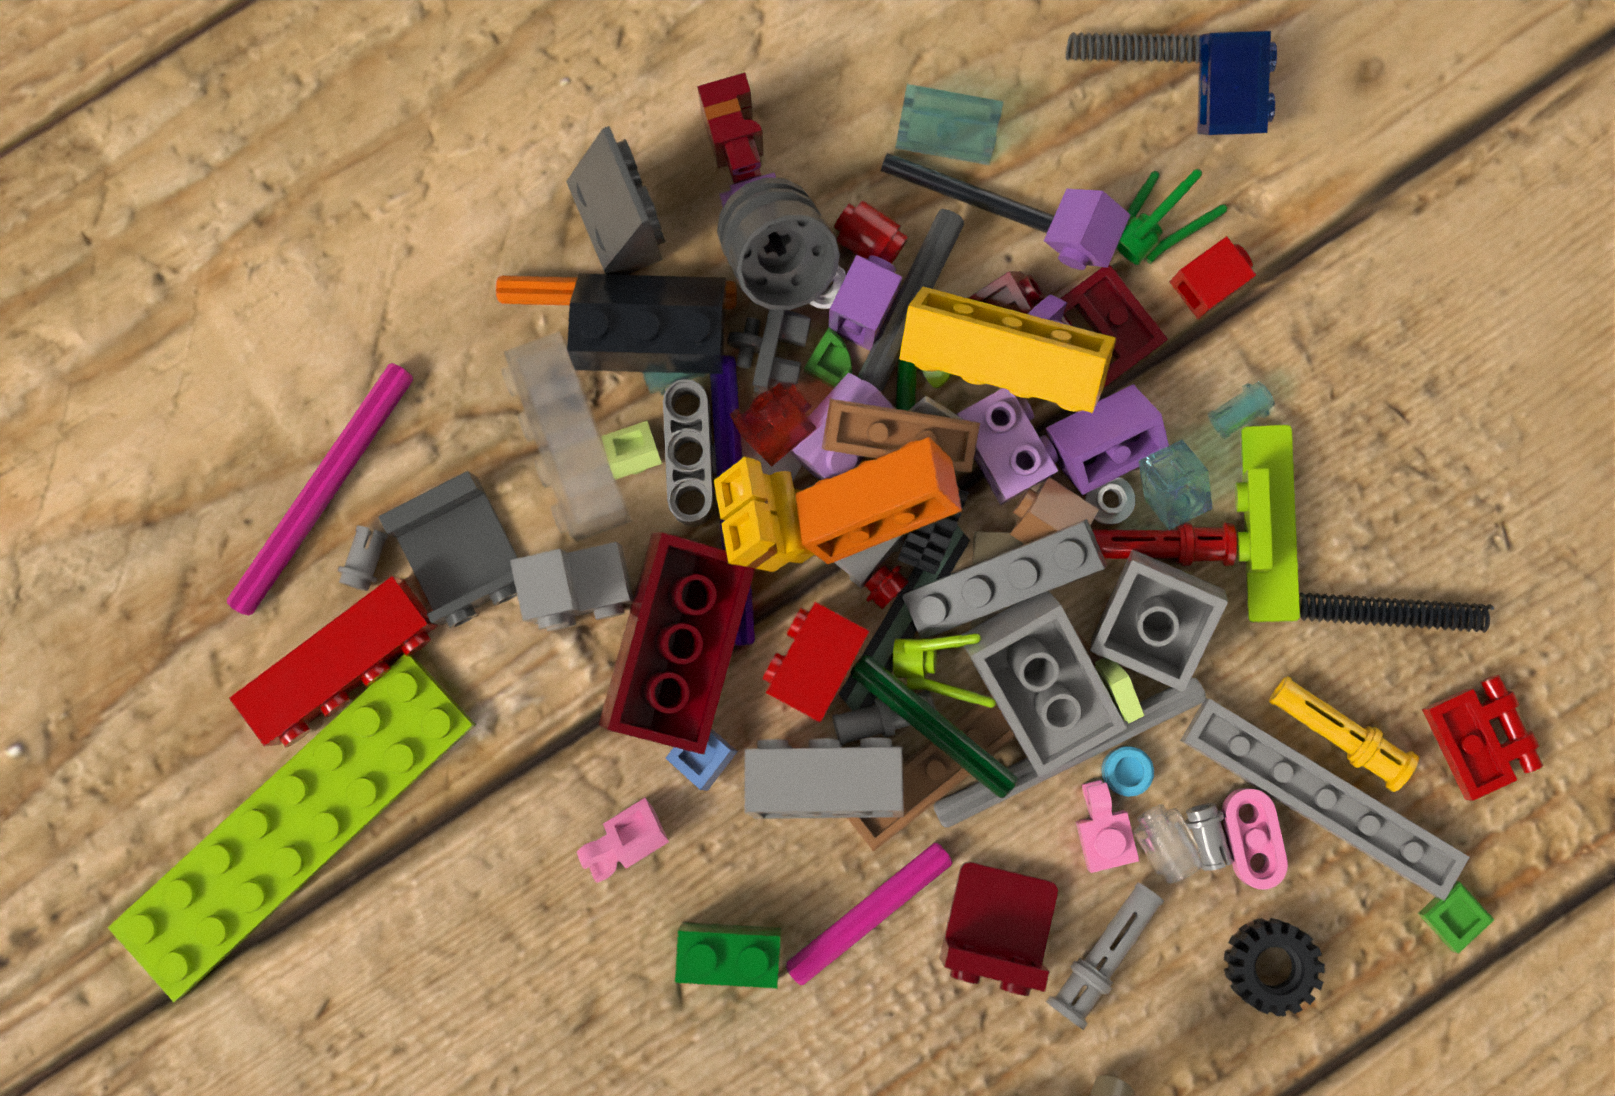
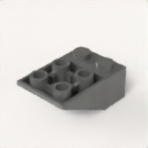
M610 126L600 131L566 182L605 274L628 275L662 261L658 245L666 241L661 231L662 228L646 186H642L643 183L626 139L616 143Z

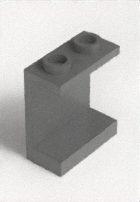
M466 471L378 516L386 533L398 539L433 609L432 612L427 614L431 623L439 625L448 623L450 628H454L476 617L477 614L474 608L492 600L494 605H499L517 596L510 560L517 559L518 556L478 477L471 472Z

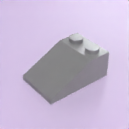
M1049 591L1018 602L962 634H979L981 636L979 643L963 646L1039 778L1127 729L1063 607Z

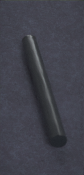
M890 153L886 154L881 167V172L1044 233L1048 232L1055 216Z

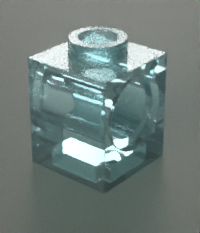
M1183 439L1138 461L1144 499L1168 530L1213 509L1208 469Z

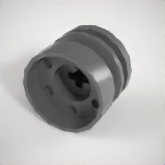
M765 177L742 186L729 197L721 210L717 227L721 249L729 265L732 267L741 289L754 303L770 310H792L811 303L826 291L836 275L840 254L834 234L821 217V213L816 208L812 199L801 186L785 178Z

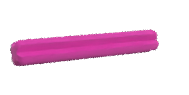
M938 843L930 845L788 960L786 969L793 980L799 985H805L952 865V859L944 848Z

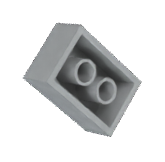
M887 738L861 739L860 748H842L838 739L809 740V748H792V746L788 745V740H759L758 749H745V813L754 819L904 817L902 747H892L891 739Z

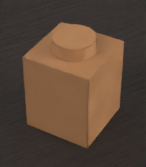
M1049 477L1037 492L1028 488L1013 510V513L1019 516V519L1010 535L1026 544L1085 519L1088 520L1091 526L1099 509Z

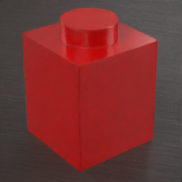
M1226 236L1181 268L1169 282L1197 320H1199L1242 289L1256 276V273L1252 269L1253 262L1247 251L1239 244H1233L1228 236Z

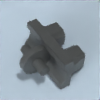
M769 309L763 338L758 336L761 321L750 317L746 318L743 333H729L727 344L739 349L737 366L750 368L753 354H759L753 380V386H755L754 393L768 396L770 389L796 391L801 362L778 358L777 354L780 342L806 347L811 318L794 311Z

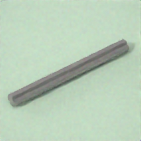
M1191 678L1185 692L1170 687L1139 702L1144 716L1131 723L1124 721L1127 727L1126 730L1041 778L1037 775L1028 758L1007 767L1017 777L1018 781L1011 792L1004 798H999L978 781L934 804V811L941 825L949 828L1205 702V691L1197 678Z

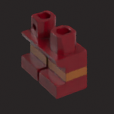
M746 73L697 86L702 118L718 169L728 166L733 184L762 176L759 156L764 155L763 130L760 124L753 120L751 90Z

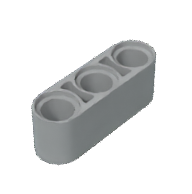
M682 379L672 383L665 391L663 398L667 502L670 511L680 523L685 526L696 527L703 525L711 518L715 507L711 410L706 391L694 380ZM686 394L698 397L700 407L693 415L680 416L675 413L674 405L679 397ZM688 442L697 443L703 449L700 460L689 466L679 463L676 459L679 447ZM687 491H699L705 497L702 510L693 515L680 512L678 507L680 497Z

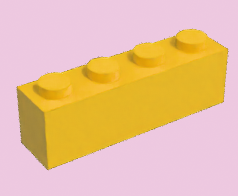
M922 287L908 305L899 359L914 363L917 368L924 371L934 372L940 370L961 376L964 381L971 384H990L1008 389L1013 395L1018 397H1037L1055 402L1058 406L1068 411L1079 412L1084 410L1093 413L1103 392L1116 338Z

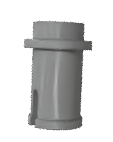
M358 525L345 566H339L338 572L342 573L339 583L368 591L370 584L377 582L378 578L373 575L388 535L374 530L369 547L365 549L371 531H369L370 528Z
M1215 803L1201 804L1186 811L1188 819L1184 823L1186 828L1192 829L1202 862V870H1217L1226 867L1225 864L1231 865L1234 860L1232 855H1230L1221 821L1225 818L1223 811H1217Z

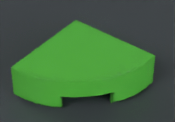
M828 328L805 365L804 372L834 389L848 372L852 374V362L843 339L834 330Z

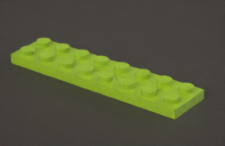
M404 654L390 667L391 670L371 684L108 927L112 934L173 1002L184 997L476 726V723L413 655L406 657Z

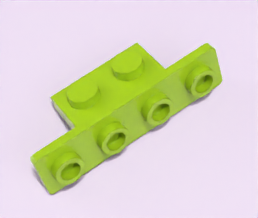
M1289 425L1247 426L1241 430L1243 482L1235 483L1236 512H1244L1245 532H1237V556L1239 562L1246 561L1248 620L1250 622L1297 621L1300 618L1292 428Z

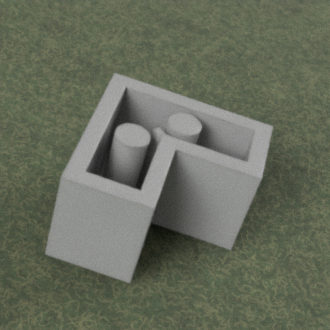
M618 542L569 553L562 549H556L510 560L522 619L526 622L538 624L539 629L554 631L577 625L575 616L593 612L596 620L625 614L623 605L632 604L634 599L623 547Z

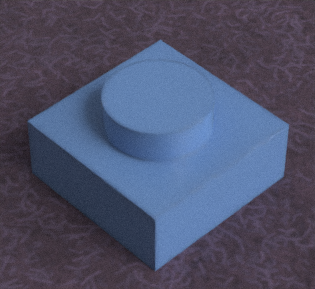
M711 729L704 755L673 747L665 759L697 788L708 791L738 751Z

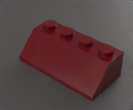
M663 532L651 534L600 717V726L608 731L702 755L705 754L755 568L728 563L727 552L722 549Z

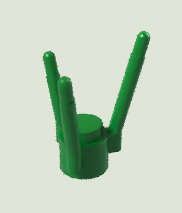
M1200 169L1193 170L1150 216L1142 213L1136 218L1160 176L1157 171L1151 172L1127 210L1130 217L1116 247L1123 257L1135 265H1139L1144 259L1149 264H1152L1162 252L1227 212L1228 208L1225 204L1219 205L1159 242L1158 238L1163 234V231L1158 222L1202 176Z

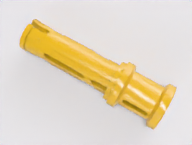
M1284 677L1270 696L1269 703L1276 705L1314 732H1317L1347 752V759L1351 765L1356 768L1365 767L1386 781L1385 786L1390 791H1398L1414 773L1419 762V755L1413 751L1405 753L1384 739L1383 732L1377 727L1372 728L1368 726L1363 728L1328 703L1292 681L1290 677Z

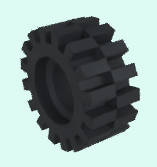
M958 488L963 511L969 492ZM962 511L908 532L898 560L935 575L951 542Z
M1260 918L1253 920L1255 924L1253 926L1247 924L1241 926L1239 930L1242 934L1238 938L1232 935L1228 942L1233 946L1231 952L1225 951L1224 961L1229 963V968L1224 969L1226 978L1232 982V985H1230L1232 990L1243 1001L1265 1014L1272 1012L1276 1016H1286L1285 1011L1288 1010L1294 1014L1303 1011L1300 1006L1302 1002L1311 1005L1316 999L1311 995L1314 987L1321 991L1324 983L1318 979V973H1325V964L1318 961V956H1321L1322 953L1318 946L1312 944L1311 941L1313 939L1299 928L1274 918H1270V921ZM1279 947L1283 948L1291 959L1292 968L1290 975L1281 984L1273 986L1263 984L1256 973V961L1264 950Z

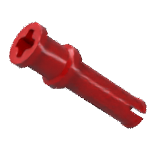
M1182 522L1181 525L1176 526L1175 530H1092L1104 559H1128L1133 549L1153 559H1175L1176 563L1182 566H1191L1193 562H1222L1225 567H1232L1236 560L1237 536L1234 523L1224 522L1222 527H1193L1190 522Z

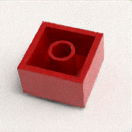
M814 602L810 611L800 607L786 633L788 637L794 639L786 656L778 652L775 653L762 677L763 680L770 683L766 694L821 722L869 631L817 602Z

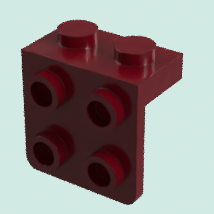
M970 861L963 863L959 869L939 956L944 968L951 969L950 977L973 984H980L981 977L1001 981L1000 989L1022 996H1029L1031 989L1045 992L1050 971L1044 966L1043 959L1058 896L1057 886L1052 881Z

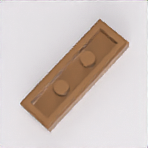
M830 398L822 449L880 458L901 449L909 442L930 437L952 459L954 470L971 473L980 423Z

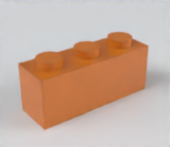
M930 437L909 442L899 450L878 459L867 460L852 470L833 478L822 479L814 486L795 493L802 545L827 564L962 511L953 461Z

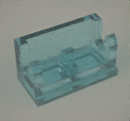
M907 84L895 148L989 165L997 139L996 132L1004 101Z

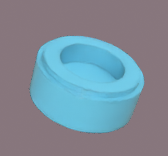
M1121 746L1113 749L1106 755L1102 763L1101 773L1104 782L1107 783L1111 791L1122 796L1132 797L1142 794L1149 788L1154 777V767L1150 757L1141 749Z

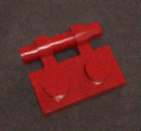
M1499 674L1488 677L1480 682L1488 698L1482 704L1474 689H1464L1422 709L1465 800L1474 801L1517 781L1516 775L1509 763L1516 758L1524 773L1536 771L1544 766L1536 751L1540 745L1532 731L1527 732L1516 710L1520 704L1514 692L1507 691ZM1496 717L1507 737L1503 744H1500L1489 720Z

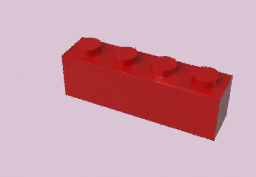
M391 576L229 697V699L264 747L283 744L287 748L301 740L311 731L307 724L323 713L325 717H329L345 707L351 701L348 693L360 684L364 683L366 687H369L389 672L391 668L388 663L404 652L406 657L426 646L431 641L428 633L438 627V624L431 623L427 615L429 612L406 581Z

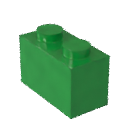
M682 922L677 936L675 983L778 989L781 928Z

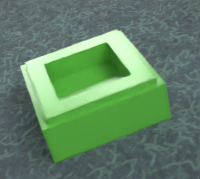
M1459 881L1455 882L1446 900L1435 897L1418 913L1448 948L1458 954L1494 921L1493 917Z

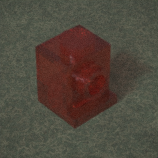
M779 382L770 391L759 394L751 403L750 408L743 414L737 408L729 414L740 435L771 467L817 429L807 414V411L812 408L811 403L794 384L786 389Z

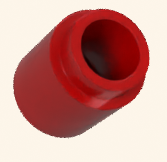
M863 200L857 207L849 203L833 227L840 232L836 242L855 255L867 260L869 256H876L891 264L897 258L909 238L900 231L901 225Z

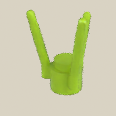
M979 634L956 635L934 639H895L893 647L894 676L896 678H907V687L911 690H927L990 708L996 705L994 698L926 679V674L936 673V650L977 644L981 641Z

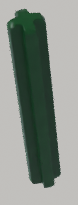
M862 656L853 666L850 673L854 679L996 796L1004 798L1015 787L1018 779L1012 772L871 656Z

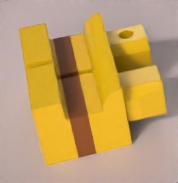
M745 456L714 480L720 519L725 520L721 524L728 563L775 572L788 562L803 563L815 555L802 545L795 494L801 490L794 488L791 472L779 471L771 475L765 474L762 471L761 461Z

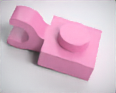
M1102 780L1082 784L1090 818L1076 821L1087 870L1093 873L1138 862L1139 857L1128 812L1121 810L1112 813L1111 796L1106 782L1102 783Z
M643 798L603 823L607 834L596 841L583 845L577 851V855L584 869L590 868L592 876L597 883L609 878L615 872L618 861L627 869L669 841L654 808L646 798Z

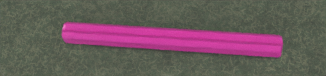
M390 363L227 598V604L232 609L248 616L255 612L413 382V376L408 371L394 363Z

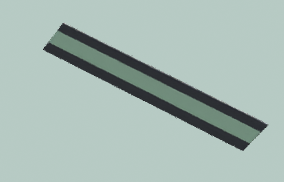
M958 525L936 574L934 575L914 567L907 579L909 583L898 594L862 655L871 656L890 673L893 671L895 639H912L917 631L902 595L909 590L951 574L970 542V539ZM851 675L839 693L840 697L852 711L872 706L877 698Z

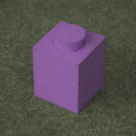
M1066 189L1044 242L1059 253L1058 259L1063 264L1071 268L1084 270L1087 265L1108 267L1130 214L1104 191Z

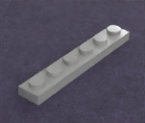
M1206 699L1201 704L1180 740L1438 899L1446 900L1470 858L1211 699Z

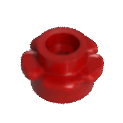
M882 566L864 585L871 592L867 596L866 601L869 603L872 600L883 610L909 583L899 572L902 567L896 566L891 571L887 566Z

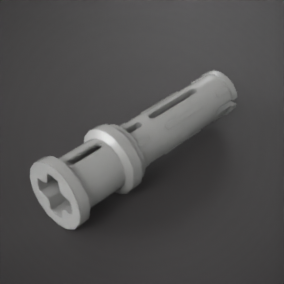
M1137 882L1135 889L1113 920L1108 924L1086 959L1082 960L1079 958L1077 962H1073L1070 966L1073 973L1057 996H1050L1046 1003L1084 1030L1088 1025L1085 1018L1101 995H1108L1113 989L1111 987L1113 984L1110 980L1111 976L1131 947L1136 943L1138 937L1164 900ZM1132 914H1135L1136 918L1133 920V922L1131 923L1127 931L1124 933L1118 944L1115 946L1113 951H1111L1110 946L1117 938L1123 927L1126 925ZM1105 957L1106 961L1104 962L1100 970H1096V966L1099 964L1101 959ZM1083 985H1086V990L1083 992L1077 1003L1074 1006H1072V1001L1079 993Z

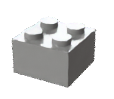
M1132 549L1091 637L1090 651L1185 692L1228 603L1225 589Z

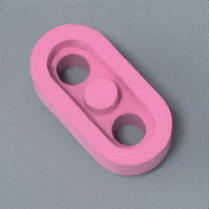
M1251 788L1237 789L1226 797L1222 805L1225 817L1223 825L1230 855H1232L1234 860L1232 863L1233 869L1243 883L1261 890L1273 888L1284 879L1288 869L1286 851L1275 805L1271 798L1262 791ZM1244 804H1250L1253 808V817L1247 822H1243L1239 817V810ZM1261 853L1265 861L1264 866L1258 871H1253L1250 866V860L1253 855Z

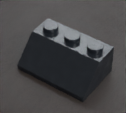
M579 274L570 300L567 352L574 369L585 371L723 374L726 277Z

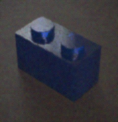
M1271 31L1208 33L1200 35L1197 134L1268 133V122L1273 121L1276 106L1275 96L1273 92H1269L1270 72H1274L1277 64V46L1275 42H1271Z

